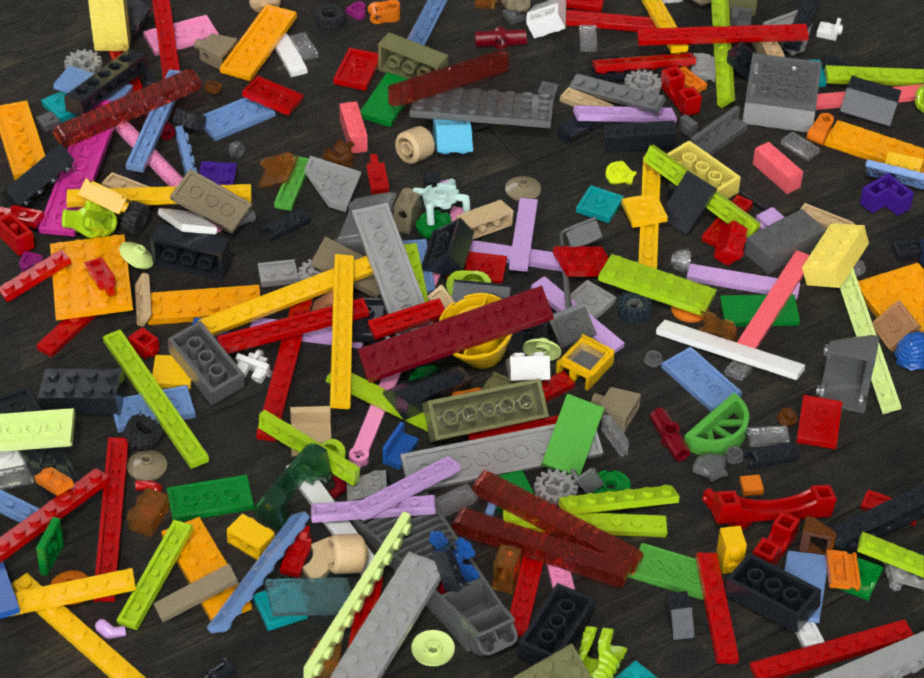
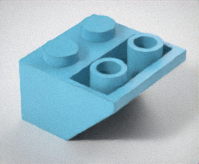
M433 119V138L437 152L442 154H449L450 152L466 154L473 152L470 122Z

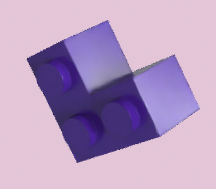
M888 173L863 187L860 204L871 213L886 206L899 216L911 209L914 192Z

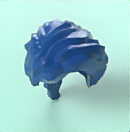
M924 332L909 333L899 341L894 353L897 358V365L910 371L924 369Z

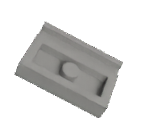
M693 53L696 57V64L692 65L691 72L703 81L709 79L715 82V58L710 57V54Z
M295 259L258 263L261 287L288 285L298 282Z

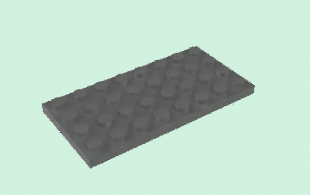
M421 84L416 86L410 108V117L551 128L554 97H550L549 94L545 93L540 95H533L530 92L519 94L514 91H481L478 88L467 90L462 87H429V85Z

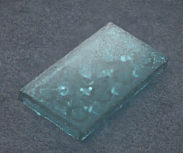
M341 577L266 579L264 584L272 616L337 615L351 594L347 578Z

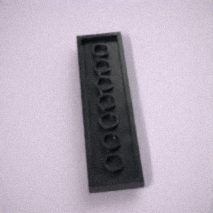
M28 386L0 395V414L42 411ZM63 447L17 450L46 504L54 499L56 495L36 483L34 476L41 473L43 469L53 467L71 478L73 483L80 480ZM90 497L89 499H87L86 501H84V502H83L82 504H80L79 506H82V505H84V504L90 503V502H91V497Z

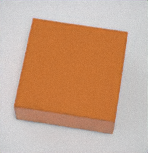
M760 475L740 476L739 482L743 496L763 495L764 488Z

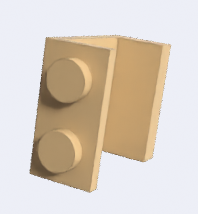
M330 406L290 407L291 425L294 428L307 434L319 443L331 439ZM291 448L292 456H303Z

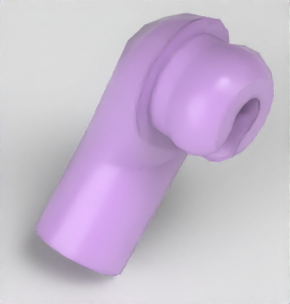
M99 619L95 625L97 632L106 639L126 636L125 626L113 627L105 619Z

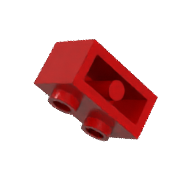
M12 212L0 217V238L18 256L22 255L24 251L28 252L34 248V234Z
M735 220L722 227L714 258L727 266L736 260H740L744 254L743 248L746 243L748 228Z

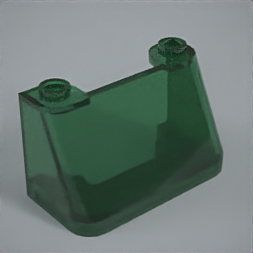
M309 444L304 447L255 505L254 512L259 521L279 532L286 523L285 518L288 515L287 511L282 507L304 481L313 486L317 480H323L327 483L333 477L327 449L318 444Z

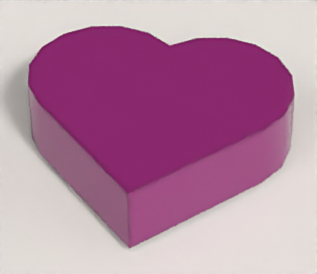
M360 1L353 3L346 8V14L357 20L364 19L366 16L365 3Z
M24 251L19 261L20 269L26 271L38 262L43 261L42 255Z

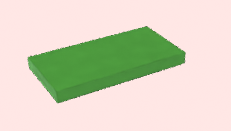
M567 394L541 465L552 470L558 468L561 473L566 470V475L572 474L570 470L574 468L581 475L604 407Z
M641 543L629 572L630 578L675 592L687 591L689 596L704 600L696 559Z

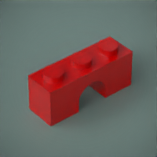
M674 66L663 69L661 87L683 116L685 114L689 116L700 113L702 96L694 86L686 88L685 75L679 67Z
M781 511L772 524L769 537L761 539L753 550V555L776 566L796 538L800 519Z

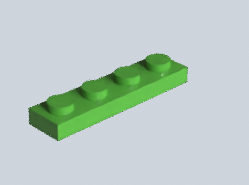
M294 156L274 202V208L288 211L293 210L307 176L304 172L309 158Z

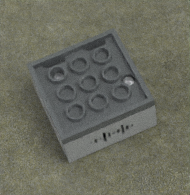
M753 53L743 121L749 125L808 132L814 123L822 62Z

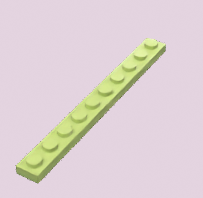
M852 268L840 291L856 337L876 335L854 269ZM879 344L871 382L882 414L900 410L901 404Z
M402 512L305 664L304 678H315V676L321 674L326 659L329 660L333 654L334 646L342 641L346 627L350 628L355 613L360 612L363 607L365 597L371 595L375 581L381 579L384 567L386 565L389 566L393 559L394 551L400 549L403 537L410 533L412 528L410 523L411 514Z

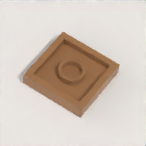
M900 300L872 322L874 330L891 352L896 350L897 344L904 336L917 332L922 328Z

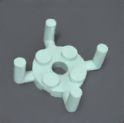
M450 179L447 183H437V187L433 188L430 185L425 189H413V192L423 196L428 225L435 224L434 207L449 209L451 204L462 201L463 213L470 211V198L468 195L459 194L454 179Z

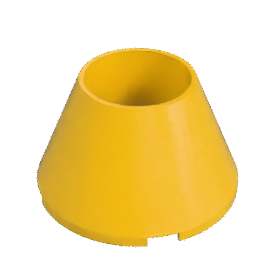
M487 293L466 295L464 299L455 304L452 302L443 311L439 321L501 300V298ZM512 334L452 355L475 368L484 369L492 367L503 358Z

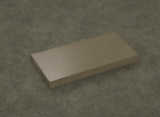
M192 169L187 172L170 196L172 201L231 234L234 233L252 208V203Z
M325 236L310 265L325 272L334 268L335 254L352 255L354 260L364 256ZM374 275L353 282L354 288L374 298H378L380 292Z

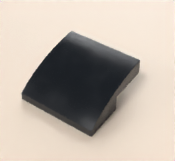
M622 54L588 56L592 78L604 81L625 80L626 70L624 72L608 71L606 74H600L592 67V60L623 58Z

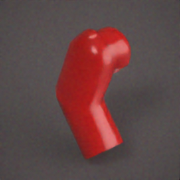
M152 480L135 481L136 491L151 490L153 497L162 495L161 489L163 487L161 484Z

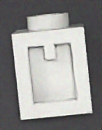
M841 18L837 19L836 25L820 22L816 37L836 41L837 36L841 35L843 25H840Z

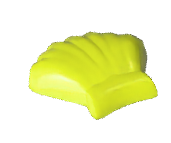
M623 161L611 163L607 167L605 175L612 185L624 183L630 185L637 172L631 171Z

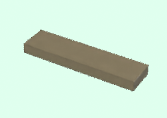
M227 564L153 604L162 622H165L239 582L230 564Z

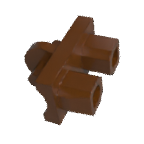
M339 139L333 147L336 152L327 148L323 152L322 158L350 168L353 166L354 155L351 152V148L354 146V143L349 141L346 144Z

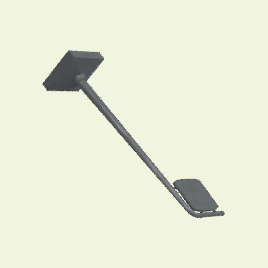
M592 217L563 229L560 232V247H564L563 234L567 232L566 235L570 243L568 247L584 246L602 238L598 223L595 221L596 218ZM562 270L565 309L554 313V319L550 321V324L560 347L564 348L576 343L582 334L592 337L597 335L584 302L572 306L569 278Z

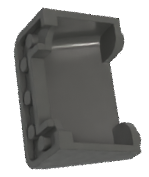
M386 192L355 198L349 204V213L339 237L335 238L334 241L362 256H366L352 217V210L388 203L393 216L398 193Z
M867 335L832 340L830 344H825L823 356H827L822 385H817L815 396L842 401L843 410L864 413L880 336Z

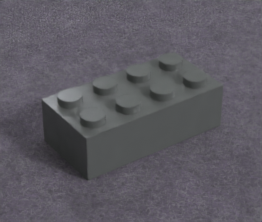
M801 209L746 238L744 254L767 274H770L787 265L796 250L805 254L812 252L826 232V229Z
M201 320L168 338V352L211 405L245 387L244 373Z

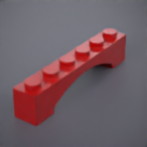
M830 485L811 486L809 490L800 494L775 500H753L738 496L736 491H719L715 493L711 511L717 524L776 520L781 511L798 519L806 518V516L830 517L837 498Z

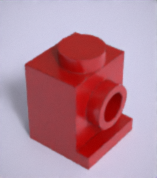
M143 327L128 337V341L136 353L144 359L157 355L159 351L158 338Z

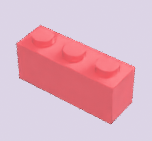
M357 101L341 103L340 122L346 142L352 141L354 143V146L351 148L352 154L367 152V133Z
M770 142L755 148L753 165L786 194L801 188L803 171Z

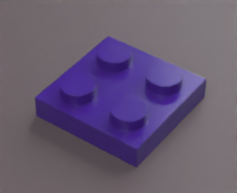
M201 161L199 174L218 185H234L237 163Z

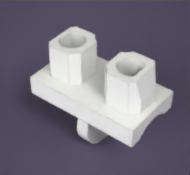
M258 349L255 354L250 352L248 357L239 353L236 356L237 366L244 373V377H246L249 370L254 371L251 378L258 383H262L266 376L271 377L273 373L270 370V365L267 364L268 358L263 357L264 352Z

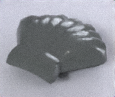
M717 453L703 454L695 460L693 472L708 477L711 482L728 476L725 470L726 457Z

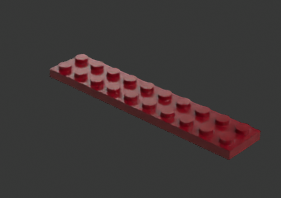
M542 286L359 348L358 352L368 383L551 321L554 319L544 289Z

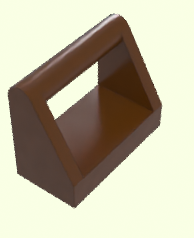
M806 516L799 552L825 555L827 549L834 550L837 534L816 518ZM811 536L827 539L825 552L810 542Z

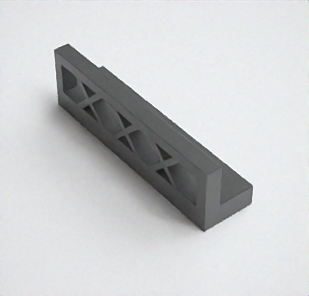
M733 107L691 137V142L709 155H713L747 130L748 124L739 119L740 107Z

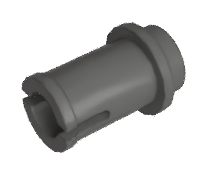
M249 210L239 226L249 222L253 223L256 220L253 210Z

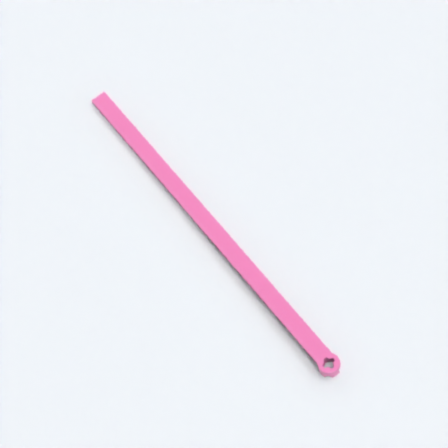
M452 207L449 214L452 221L456 220V215L463 213V208ZM432 272L436 289L441 274ZM402 372L381 379L379 386L386 390L395 387ZM372 404L354 447L349 451V461L358 467L369 463V452L386 412Z

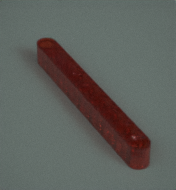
M503 50L495 51L388 86V104L391 106H401L508 71L509 52Z
M186 69L61 123L53 129L52 134L63 147L72 146L196 92L202 87L203 82L193 69Z
M483 470L471 487L472 491L484 500L624 573L634 574L644 557V554L638 548L492 472Z
M461 508L451 525L453 531L458 535L615 587H623L632 570L631 564L624 559L468 508Z

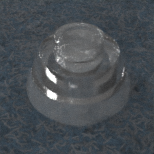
M689 249L677 250L676 254L672 253L671 264L674 265V269L683 274L688 272L691 251Z

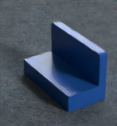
M399 423L383 446V464L398 470L402 469L400 455L413 452L419 444V438L405 433V423Z

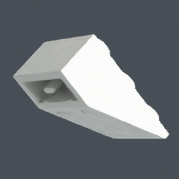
M566 0L546 1L534 5L527 12L526 24L534 38L565 29Z
M535 352L529 356H525V353H513L506 359L509 381H529L538 378L550 380V356H545V352Z

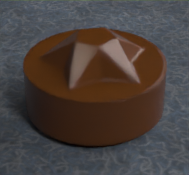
M208 80L205 82L204 89L210 94H220L222 85L219 82Z
M784 407L777 413V420L783 427L790 428L797 422V415L791 408Z

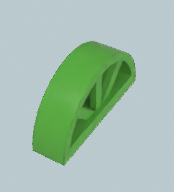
M733 393L691 429L684 439L691 453L697 455L707 453L724 455L729 447H739L744 442L748 429L749 412L746 404L737 394ZM733 413L739 418L727 420ZM741 426L734 434H730L721 428ZM713 431L723 438L714 439Z

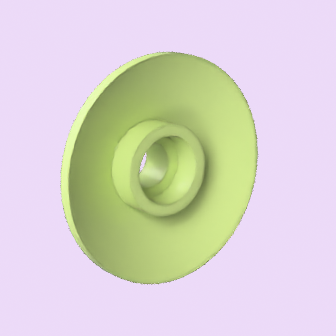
M124 242L120 245V255L130 265L140 269L152 267V255L144 246L134 242Z
M546 338L528 340L523 345V351L528 356L535 352H545V356H550V361L559 358L562 352L557 344Z
M438 630L424 631L418 634L412 642L413 656L418 662L427 666H440L447 663L453 657L455 650L451 637Z

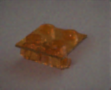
M285 152L263 158L260 161V165L265 168V172L258 188L269 187L273 184L288 181L298 156L293 157L292 153Z
M701 310L700 313L704 327H700L699 331L738 342L736 326L732 321L728 319L722 320L712 312L706 313Z

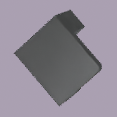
M733 6L730 26L751 25L753 10Z
M574 468L570 470L576 482L586 494L592 493L604 485L595 468H590L581 475Z

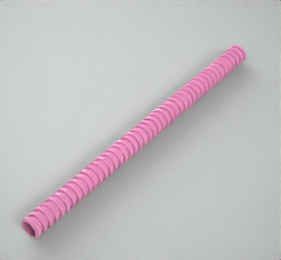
M119 113L114 130L133 148L140 133ZM154 148L148 165L168 186H178L183 179L182 176ZM213 224L214 226L217 227V233H219V232H221V231L223 230V229L220 228L219 226Z

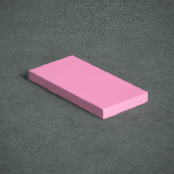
M207 15L173 23L177 50L194 46L196 39L205 40L212 33L218 34ZM156 28L144 31V38L154 55H159Z

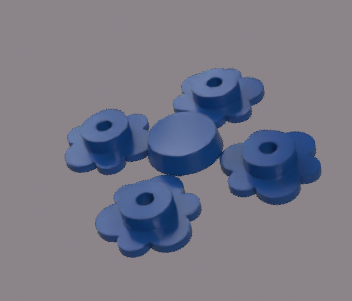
M441 531L430 532L429 542L436 549L449 543V540ZM460 537L454 543L458 549L453 551L458 565L460 564L459 568L462 577H464V580L472 582L478 579L480 574L475 567L462 562L465 558L470 559L474 557L476 553L471 543Z

